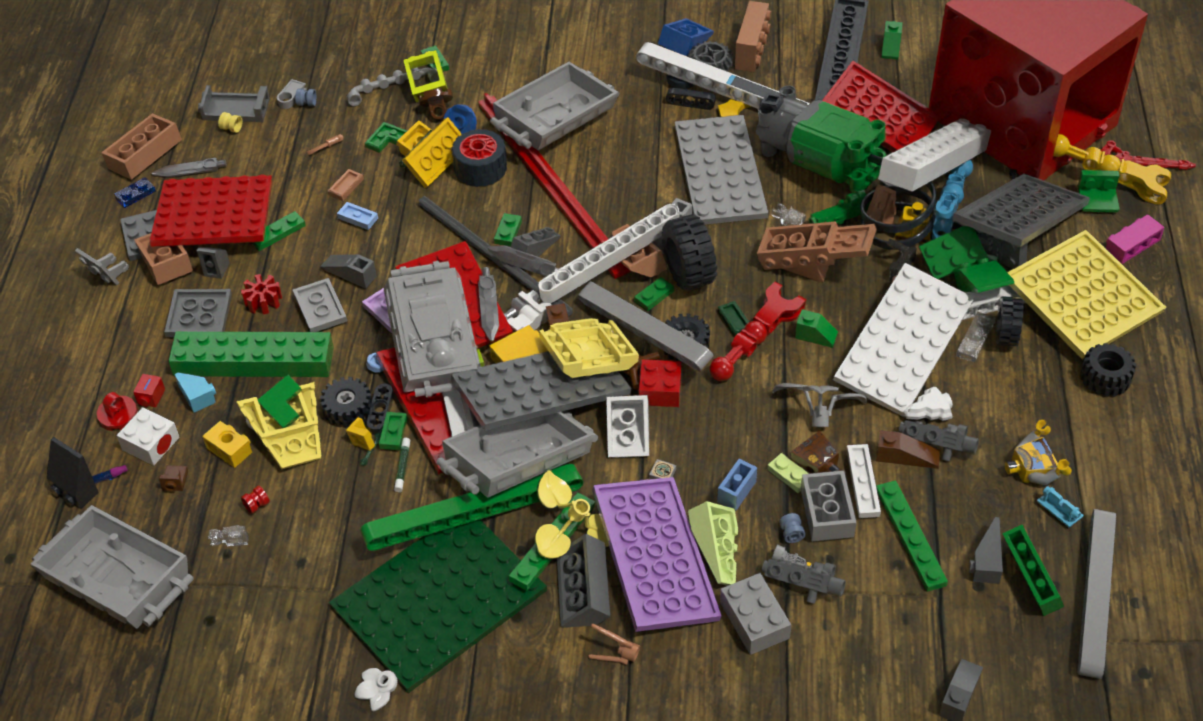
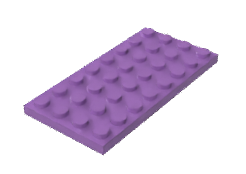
M674 477L594 485L592 491L635 631L720 621L721 613Z

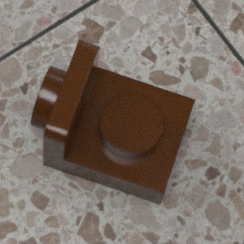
M166 465L164 475L159 476L162 489L170 492L183 491L188 474L187 466Z

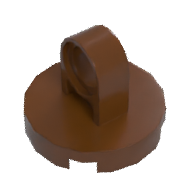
M442 88L424 92L423 97L418 96L419 104L429 107L432 117L437 121L444 120V115L447 111L445 103L453 99L452 90L447 89V92H442ZM437 108L443 109V115L440 117L434 115Z

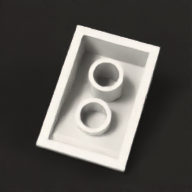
M647 395L607 397L608 458L649 456V404Z

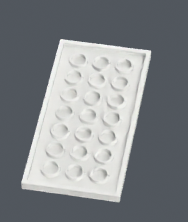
M905 263L836 372L833 380L905 418L904 410L914 403L975 298Z

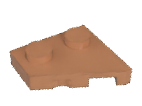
M877 184L867 215L878 222L894 224L896 191Z

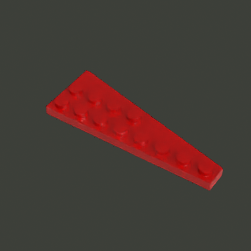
M395 348L376 352V358L405 413H407V417L437 473H444L436 462L439 458L446 460L442 441L452 437L443 393L432 394L431 397H426V395L416 397L415 391L404 392Z

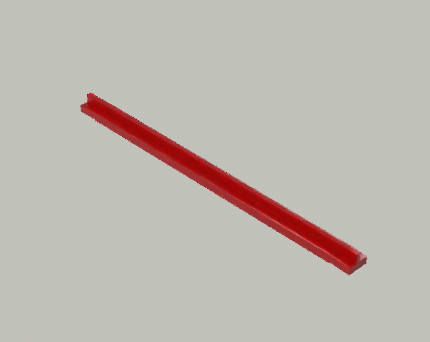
M485 93L484 99L478 101V105L488 119L491 120L495 117L493 103L497 99ZM503 131L499 132L591 250L609 240L537 149L532 146L528 149L520 146ZM621 261L607 269L614 279L631 272Z

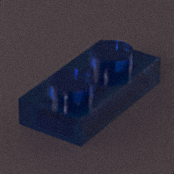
M144 177L114 193L117 201L126 208L156 192L154 185Z

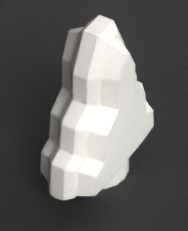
M932 387L925 390L924 395L919 396L916 403L910 404L903 414L906 419L915 420L922 418L930 420L940 419L942 421L952 419V400L948 393L941 394L937 387Z

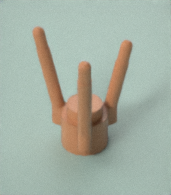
M591 624L593 629L620 643L618 654L621 657L590 654L588 656L589 659L620 662L625 665L629 661L635 662L640 645L627 641L609 630Z

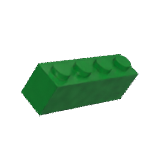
M1023 525L1002 533L1043 615L1046 616L1063 608L1062 599Z

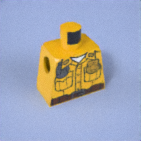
M915 202L912 207L905 206L897 224L909 222L921 215L926 210L923 209V204ZM931 214L919 226L909 231L895 233V239L906 240L920 233L929 223ZM932 229L919 243H927L931 240Z

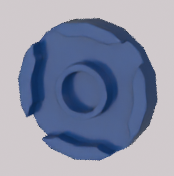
M454 105L446 111L444 119L448 117L461 134L476 129V116L467 105Z

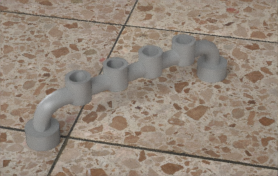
M411 69L414 80H418L422 75L428 74L431 83L440 80L437 69ZM396 70L392 77L386 78L385 75L381 74L377 77V81L370 82L368 79H363L359 86L351 89L347 95V100L351 106H357L362 101L359 92L369 93L374 88L380 87L384 89L392 83L402 84L408 79V75L400 70Z

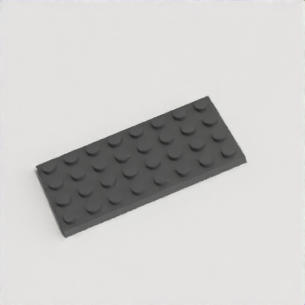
M1024 173L956 211L953 214L952 220L959 222L962 226L972 227L979 233L992 235L997 240L1007 241L1012 246L1021 247L1087 206L1090 198Z
M549 351L479 367L476 370H466L451 374L452 383L484 431L605 401L607 397L629 395L631 392V387L618 371L609 374L601 373L572 378L561 370Z

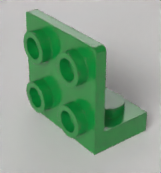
M1081 170L1077 185L1078 192L1090 198L1089 204L1081 209L1083 212H1119L1116 193L1119 171Z

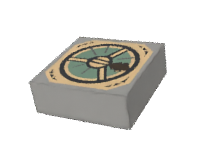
M657 459L649 474V479L673 477L676 465Z

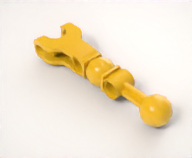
M1058 134L1053 156L1060 157L1067 154L1082 160V166L1085 170L1119 171L1118 183L1134 189L1143 200L1156 205L1166 201L1167 190L1163 186H1166L1171 180V172L1158 165L1145 167L1131 161H1124V159L1120 161L1114 155H1105L1104 151L1101 152L1096 147H1090L1084 151L1070 145L1067 137Z

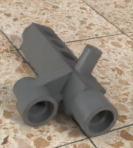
M905 420V422H901L899 427L900 433L918 441L945 447L942 455L943 460L950 461L952 450L975 455L978 449L979 439L967 436L968 426L959 424V426L948 424L947 428L939 429V426L923 425V422Z
M769 559L763 563L762 573H765L764 576L809 588L807 602L815 603L818 591L839 597L844 593L846 580L834 577L836 565L815 562L813 568L808 567L806 569L802 565L788 564L787 561L781 559L779 561Z

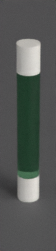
M409 438L402 439L394 487L396 492H402L411 441Z

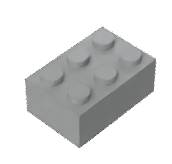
M844 471L803 474L801 494L811 540L820 541L854 537L856 519Z
M761 573L721 588L720 604L750 655L790 639L791 623Z

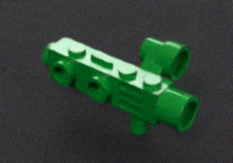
M862 188L854 190L851 194L846 195L845 201L840 200L838 205L810 214L809 224L825 222L842 224L844 220L861 215L860 205L866 196L865 191ZM871 201L864 208L865 213L868 211Z

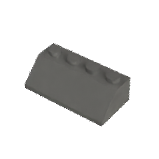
M584 534L570 544L569 550L563 556L557 558L561 627L564 628L591 626V624L597 625L610 617L605 542Z

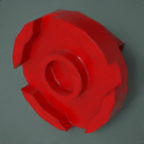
M110 392L98 407L96 412L97 419L102 428L108 431L120 428L121 431L137 414L138 408L132 398L118 395L116 392Z

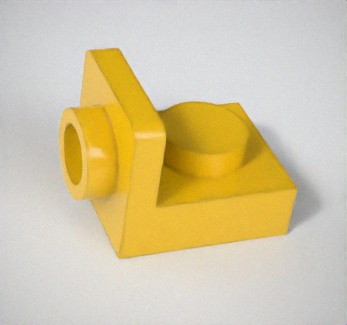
M357 418L346 429L353 445L367 450H371L375 446L372 434L366 429L361 418Z

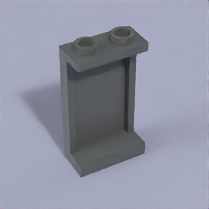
M206 85L205 91L202 92L201 103L198 104V112L201 113L202 120L219 121L220 115L226 112L232 116H241L243 122H264L270 101L267 86H260L258 94L212 92L211 86Z

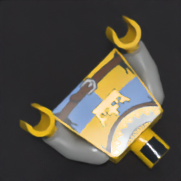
M1039 420L1036 423L1037 430L1032 431L1016 446L1012 461L1005 462L1007 474L1018 472L1024 483L1031 482L1047 485L1058 479L1060 474L1067 476L1072 471L1069 467L1070 463L1066 459H1062L1057 463L1044 437L1040 438L1041 434L1047 435L1051 430L1049 426L1041 429L1046 424L1044 420Z

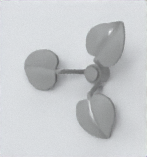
M782 383L775 385L772 393L786 388H796L804 391L810 409V416H812V427H829V416H831L834 402L837 400L855 399L866 404V396L862 394L831 395L832 399L827 410V406H822V394L826 391H838V388L833 386L818 387L814 385ZM808 391L818 392V406H814V409Z

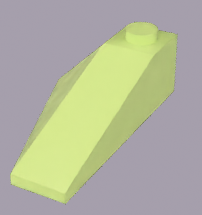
M707 501L688 510L691 530L718 584L729 586L736 583L734 552L737 551V545L734 543V539L738 535V525L735 509Z

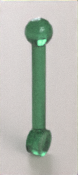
M381 433L375 434V446L360 460L362 466L368 464V458L380 441Z

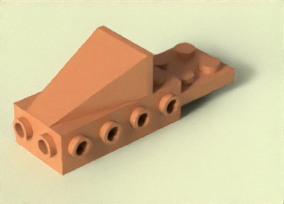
M836 222L766 228L757 252L758 260L761 262L764 270L782 268L812 280L824 282L829 265H834L836 259L868 256L876 227L874 224L838 227Z

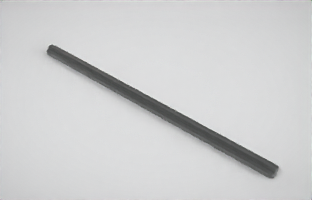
M423 196L419 199L420 206L528 289L538 293L540 297L538 281L521 268L500 261L488 251L490 246L488 243L429 198ZM559 298L550 304L557 305L565 302ZM565 303L567 315L569 317L570 315H572L573 309Z

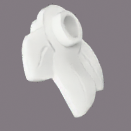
M370 668L362 673L364 681L357 686L355 697L357 699H370L372 711H377L389 701L390 692L394 691L397 687V677L391 671L381 672L377 668Z

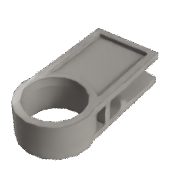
M291 79L277 95L279 107L283 109L293 107L296 103V90L304 89L306 91L307 88H304L306 83Z

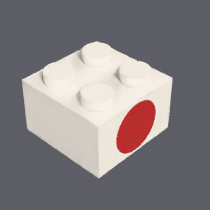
M142 408L117 434V438L123 451L154 466L179 439V434L174 422Z

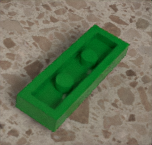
M294 211L266 226L264 241L251 243L258 251H261L305 227V221Z

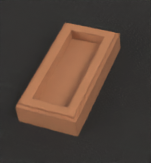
M348 169L328 190V195L344 201L364 180L363 175Z

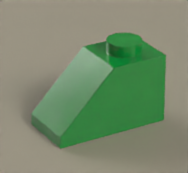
M886 21L882 58L899 59L903 22Z
M802 309L796 325L795 339L833 348L838 331L821 314Z

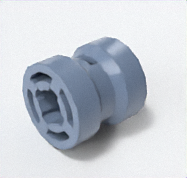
M304 89L296 90L297 106H303L304 104H308V106L316 105L317 96L315 89H309L308 91Z
M787 514L779 520L780 527L784 530L783 536L786 542L796 543L805 537V531L800 526L801 519L798 514Z

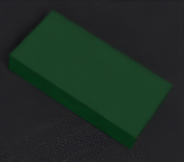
M735 301L718 306V313L735 337L749 323L748 319Z

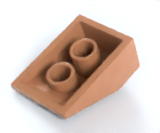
M151 233L134 240L157 285L167 283L169 280L184 276L193 271L188 254L182 245L151 247Z

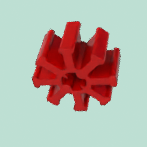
M261 274L255 275L256 284L248 279L244 282L245 290L242 289L241 293L245 307L249 306L251 313L255 314L260 306L263 315L269 314L267 305L278 309L280 306L279 299H282L279 282L275 283L273 276L268 275V278L263 282Z

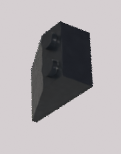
M53 437L50 441L47 469L49 490L58 497L60 495L70 506L75 505L82 509L99 493L84 456Z

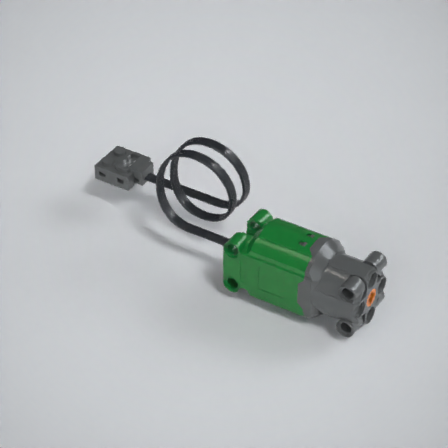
M783 86L780 89V96H784V102L777 112L758 108L759 122L756 134L761 140V152L764 156L771 157L777 153V149L787 153L788 159L792 164L837 183L846 182L849 184V189L852 192L860 188L865 190L879 176L882 160L886 157V153L878 148L886 139V125L884 121L873 120L870 122L866 117L821 100L813 101L809 105L797 101L796 90L793 86ZM932 181L925 184L931 191L932 199L919 189L910 191L896 185L885 186L896 191V194L911 195L929 205L917 218L902 224L881 223L869 217L867 212L865 213L864 208L872 200L875 190L863 198L860 205L861 225L874 224L876 230L886 233L909 231L923 223L931 214L929 223L917 235L902 241H885L874 236L873 245L888 250H900L919 243L929 234L935 223L936 190ZM895 202L896 210L903 211V208L905 206L912 207L913 205L910 203ZM954 221L952 229L956 230L962 227V225ZM976 231L986 254L998 257V263L1015 269L1027 262L1028 242L1021 247H1015L1007 241L997 240L992 235Z

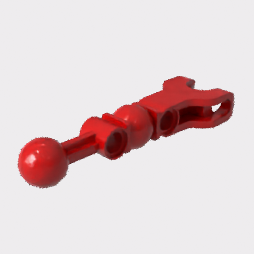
M778 282L770 285L765 293L764 306L754 316L753 321L747 323L744 329L735 336L731 343L733 349L725 357H717L712 360L709 366L711 376L718 381L730 379L734 373L733 365L742 355L750 357L754 350H756L757 345L763 343L766 337L781 322L796 320L800 316L802 309H805L807 299L799 295L793 300L784 299L781 297V287L783 285Z

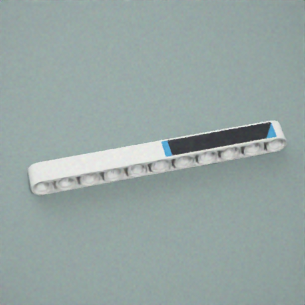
M649 42L644 43L636 55L637 61L642 65L757 109L767 93L780 95L779 91ZM796 98L797 101L803 102L808 105L810 104L808 102Z

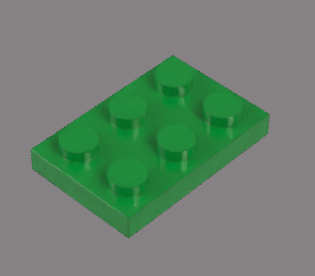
M962 226L918 247L932 277L938 280L954 273L953 269L960 268L959 264L966 262L974 264L978 259L988 257L975 229L969 226Z

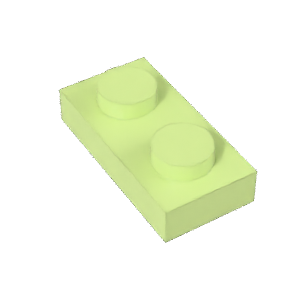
M782 453L771 461L767 467L768 471L797 493L801 491L802 475L809 474Z

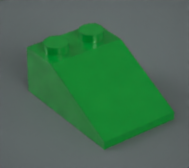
M988 257L978 259L975 264L970 262L959 264L960 268L953 269L957 288L962 292L980 293L1015 283L1014 279L996 260H989Z

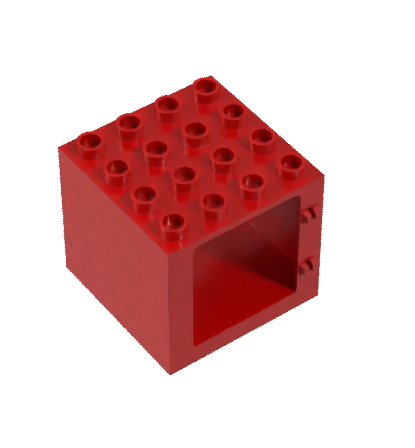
M951 0L945 4L929 109L941 116L938 122L944 126L959 119L969 120L974 125L981 124L986 126V129L991 130L987 149L984 152L1010 169H1016L1020 175L1025 173L1045 180L1062 166L1069 164L1074 158L1067 154L1060 157L1053 156L1058 134L1067 137L1070 145L1085 150L1118 125L1148 13L1124 0Z

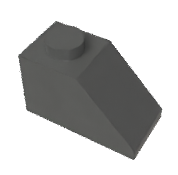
M198 248L197 253L204 276L222 279L230 263L227 251L216 248Z

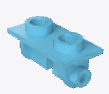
M1047 486L1043 490L1044 495L1037 500L1039 504L1069 528L1084 516L1078 507L1064 500L1053 487Z

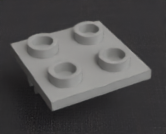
M77 248L75 250L80 256L79 260L88 266L87 269L94 275L100 274V277L107 283L111 281L118 285L119 282L116 277L129 268V265L126 264L127 262L121 261L119 264L107 269L106 267L109 264H113L116 261V257L112 253L95 260Z

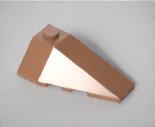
M626 224L612 232L613 237L630 226ZM653 243L648 244L621 261L630 271L648 277L657 276L667 269L662 250Z

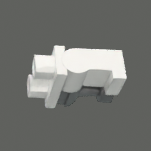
M534 290L528 294L521 291L518 294L519 297L513 298L512 307L504 314L513 333L528 325L533 330H536L541 324L543 325L547 322L546 306H551V304L545 302L538 304L537 302L540 301V297Z

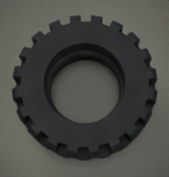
M693 214L667 221L662 227V244L670 273L673 275V279L677 282L678 287L688 291L713 283L717 276V260L712 239L704 222L699 216Z

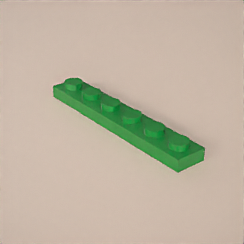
M894 480L876 485L877 494L926 591L946 587L948 580L897 481Z
M578 492L569 502L571 503L577 499L586 500L590 505L589 513L595 507L594 500ZM570 507L564 508L552 523L559 531L570 519L568 516ZM584 518L580 522L572 521L563 534L570 538L584 521ZM535 543L511 572L509 581L527 591L552 559L541 556Z

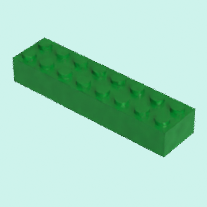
M176 331L169 364L173 376L176 373H183L202 377H285L287 375L290 377H329L334 346L331 332Z

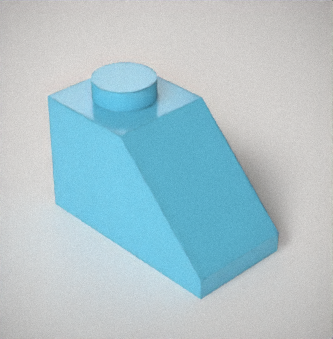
M183 373L174 374L178 386L193 412L216 403L214 398L216 394L215 388L212 383L208 384L204 377Z

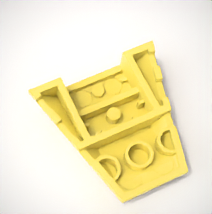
M314 382L301 385L302 391L288 402L300 417L286 428H282L258 403L257 397L236 402L281 469L321 459Z

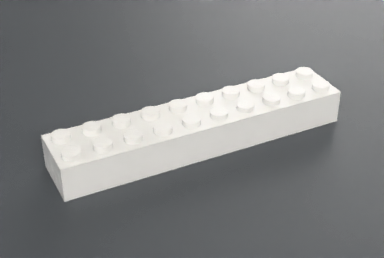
M959 119L884 157L878 179L914 191L986 151L991 130L986 129L984 125H974L969 120Z

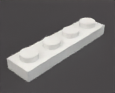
M868 444L847 445V456L859 518L880 517L881 510Z

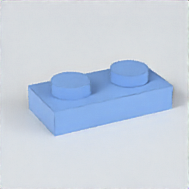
M346 202L337 213L338 219L367 230L378 219V213Z

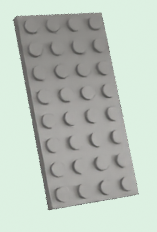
M744 115L676 121L675 131L693 215L699 216L704 225L768 218V210Z

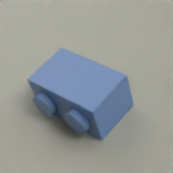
M738 459L718 487L717 502L736 511L756 483L757 467Z

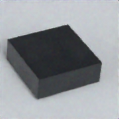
M767 93L760 103V109L777 112L784 102V96Z

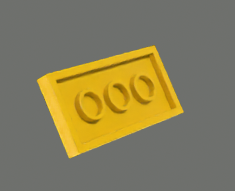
M448 117L402 160L424 188L428 187L453 162L452 144L458 136H461V132Z

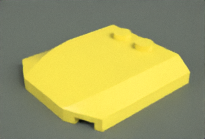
M592 318L555 323L550 325V330L546 332L543 329L540 330L539 338L561 370L572 378L628 370L638 362L639 354L612 320H609L608 324L598 323V319Z

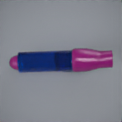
M126 465L114 467L96 474L92 478L95 484L107 479L113 480L120 474L128 471Z

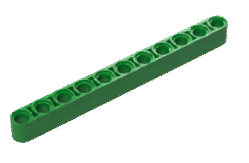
M567 464L550 470L555 476L565 481L572 492L583 486V479L574 464ZM546 472L490 497H486L480 491L477 494L470 492L365 523L360 528V533L367 549L374 551L540 502L538 486Z

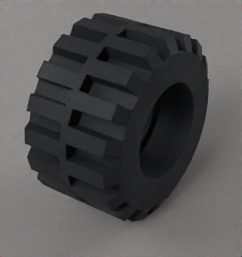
M1103 343V345H1095V348L1091 347L1085 355L1080 372L1083 384L1088 386L1090 391H1095V394L1098 395L1104 394L1106 397L1109 395L1114 397L1117 394H1123L1125 390L1129 389L1136 369L1135 359L1131 356V353L1125 351V348L1121 346L1117 347L1116 344L1108 345V343Z

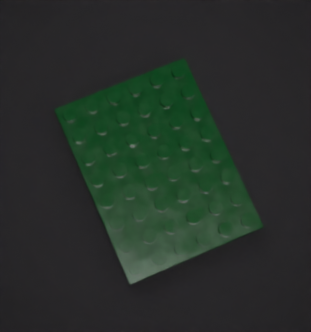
M479 519L421 537L332 599L329 604L388 671L396 675L397 682L409 694L547 591V586L539 578L534 581L527 591L511 583L509 575L521 560Z

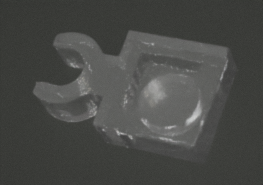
M781 203L778 204L777 210L772 209V216L780 218V223L786 226L801 225L806 220L805 214L792 207L787 210Z
M245 526L223 527V531L217 529L209 530L208 538L211 539V545H220L221 543H226L227 546L248 545V535Z

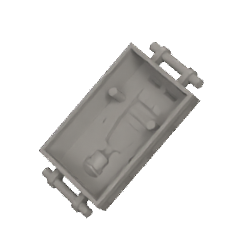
M567 62L494 102L495 117L490 120V123L499 132L503 131L513 138L518 145L524 146L527 149L532 146L540 150L613 108L619 92L612 85H607L594 77V74L590 71H585L571 62Z
M434 261L433 264L409 268L403 266L400 269L390 270L392 278H388L384 286V295L403 391H415L416 397L425 395L426 397H431L432 394L457 390L451 381V374L466 370H476L480 367L459 273L455 267H449L448 261L441 263Z
M561 411L485 431L479 425L443 440L442 445L446 460L439 458L436 463L440 466L442 472L456 479L464 490L470 491L473 494H477L480 491L486 497H490L590 453L592 442L597 441L598 435L589 426H584L575 420L568 411Z
M92 505L81 516L77 514L72 520H68L64 524V528L55 537L38 549V553L32 558L33 562L31 563L32 568L43 575L45 579L59 587H64L66 591L85 599L89 604L108 612L112 617L136 629L142 623L149 627L155 620H159L163 616L162 612L180 594H184L188 589V585L194 580L188 574L186 555Z

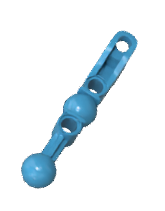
M971 160L952 169V174L948 176L946 186L941 190L940 201H937L935 208L932 240L940 237L938 231H943L946 234L952 231L954 220H952L953 214L957 211L958 204L964 198L965 178L973 171Z

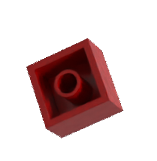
M642 359L639 396L647 395L649 406L679 407L682 361Z

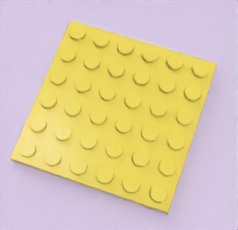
M1087 230L1007 272L1015 282L1009 286L1082 360L1091 347L1095 348V345H1103V343L1110 344L1161 314L1166 309V306Z

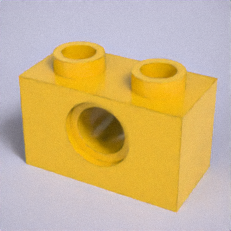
M221 421L202 436L206 449L234 468L252 453L251 442L244 434L240 435L231 425H226Z

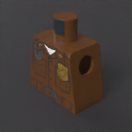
M817 431L791 451L790 460L809 474L842 471L837 466L838 451L820 431Z

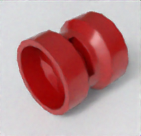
M259 485L250 494L246 493L240 497L250 514L258 511V507L270 503L266 492Z

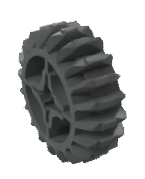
M703 41L702 44L697 43L696 46H692L688 53L689 58L726 72L731 70L733 63L732 53L728 46H724L723 43L718 44L717 41L706 43Z

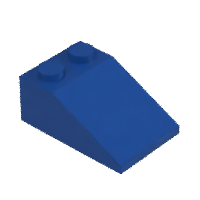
M685 18L663 25L658 44L662 45L663 48L688 56L692 46H696L697 43L702 44L703 41L706 42L713 35L714 31Z

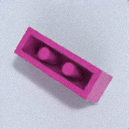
M1146 215L1141 219L1138 218L1130 226H1125L1117 234H1112L1106 241L1105 249L1123 264L1160 241L1165 227L1151 216Z

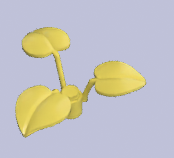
M548 470L538 486L539 500L547 508L558 506L562 509L570 507L568 510L570 519L560 531L552 524L543 525L538 529L535 535L538 553L549 559L563 556L569 550L571 544L569 537L564 535L563 532L572 521L580 522L583 518L584 526L588 528L587 534L605 542V548L608 547L609 543L600 514L590 516V505L584 499L573 500L569 503L572 497L570 487L565 481Z

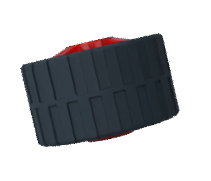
M485 129L470 130L458 136L453 142L454 172L461 182L476 187L487 186L499 181L507 171L505 142L500 135Z

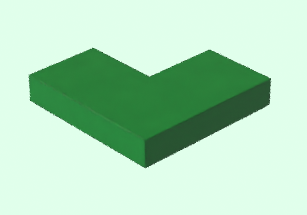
M383 122L365 142V148L380 153L389 142L396 145L397 140L407 130Z
M287 375L258 399V403L282 428H286L300 417L288 402L300 393L302 389Z

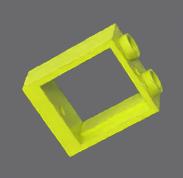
M436 50L428 51L419 56H411L404 60L416 103L419 102L418 96L423 97V93L426 91L442 88V92H447L448 88ZM435 62L440 80L416 87L411 69Z

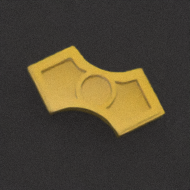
M730 99L728 102L718 105L719 116L738 115L740 111L748 108L750 105Z

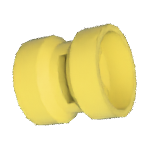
M223 112L219 117L218 125L220 129H229L231 132L238 133L241 130L243 120L241 116H232L230 113Z

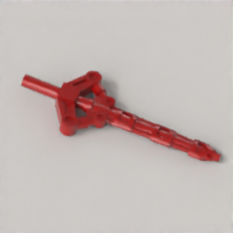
M1112 140L1107 141L1106 145L1101 149V152L1104 151L1105 155H1111L1114 152L1117 154L1114 156L1119 158L1120 161L1124 159V161H1131L1142 166L1158 165L1163 168L1169 167L1182 170L1196 167L1195 163L1187 160L1176 161L1165 158L1130 156L1128 151H1122L1121 148L1116 146V142Z

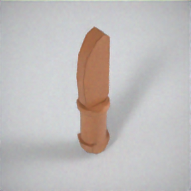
M339 134L328 140L326 139L325 143L307 151V153L310 155L325 147L330 148L332 145L342 141L344 137Z

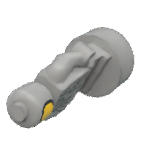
M776 546L772 556L773 560L779 561L781 559L787 561L788 564L795 563L804 566L803 568L806 569L808 567L813 568L812 563L806 562L797 553L794 555L789 554L785 547Z

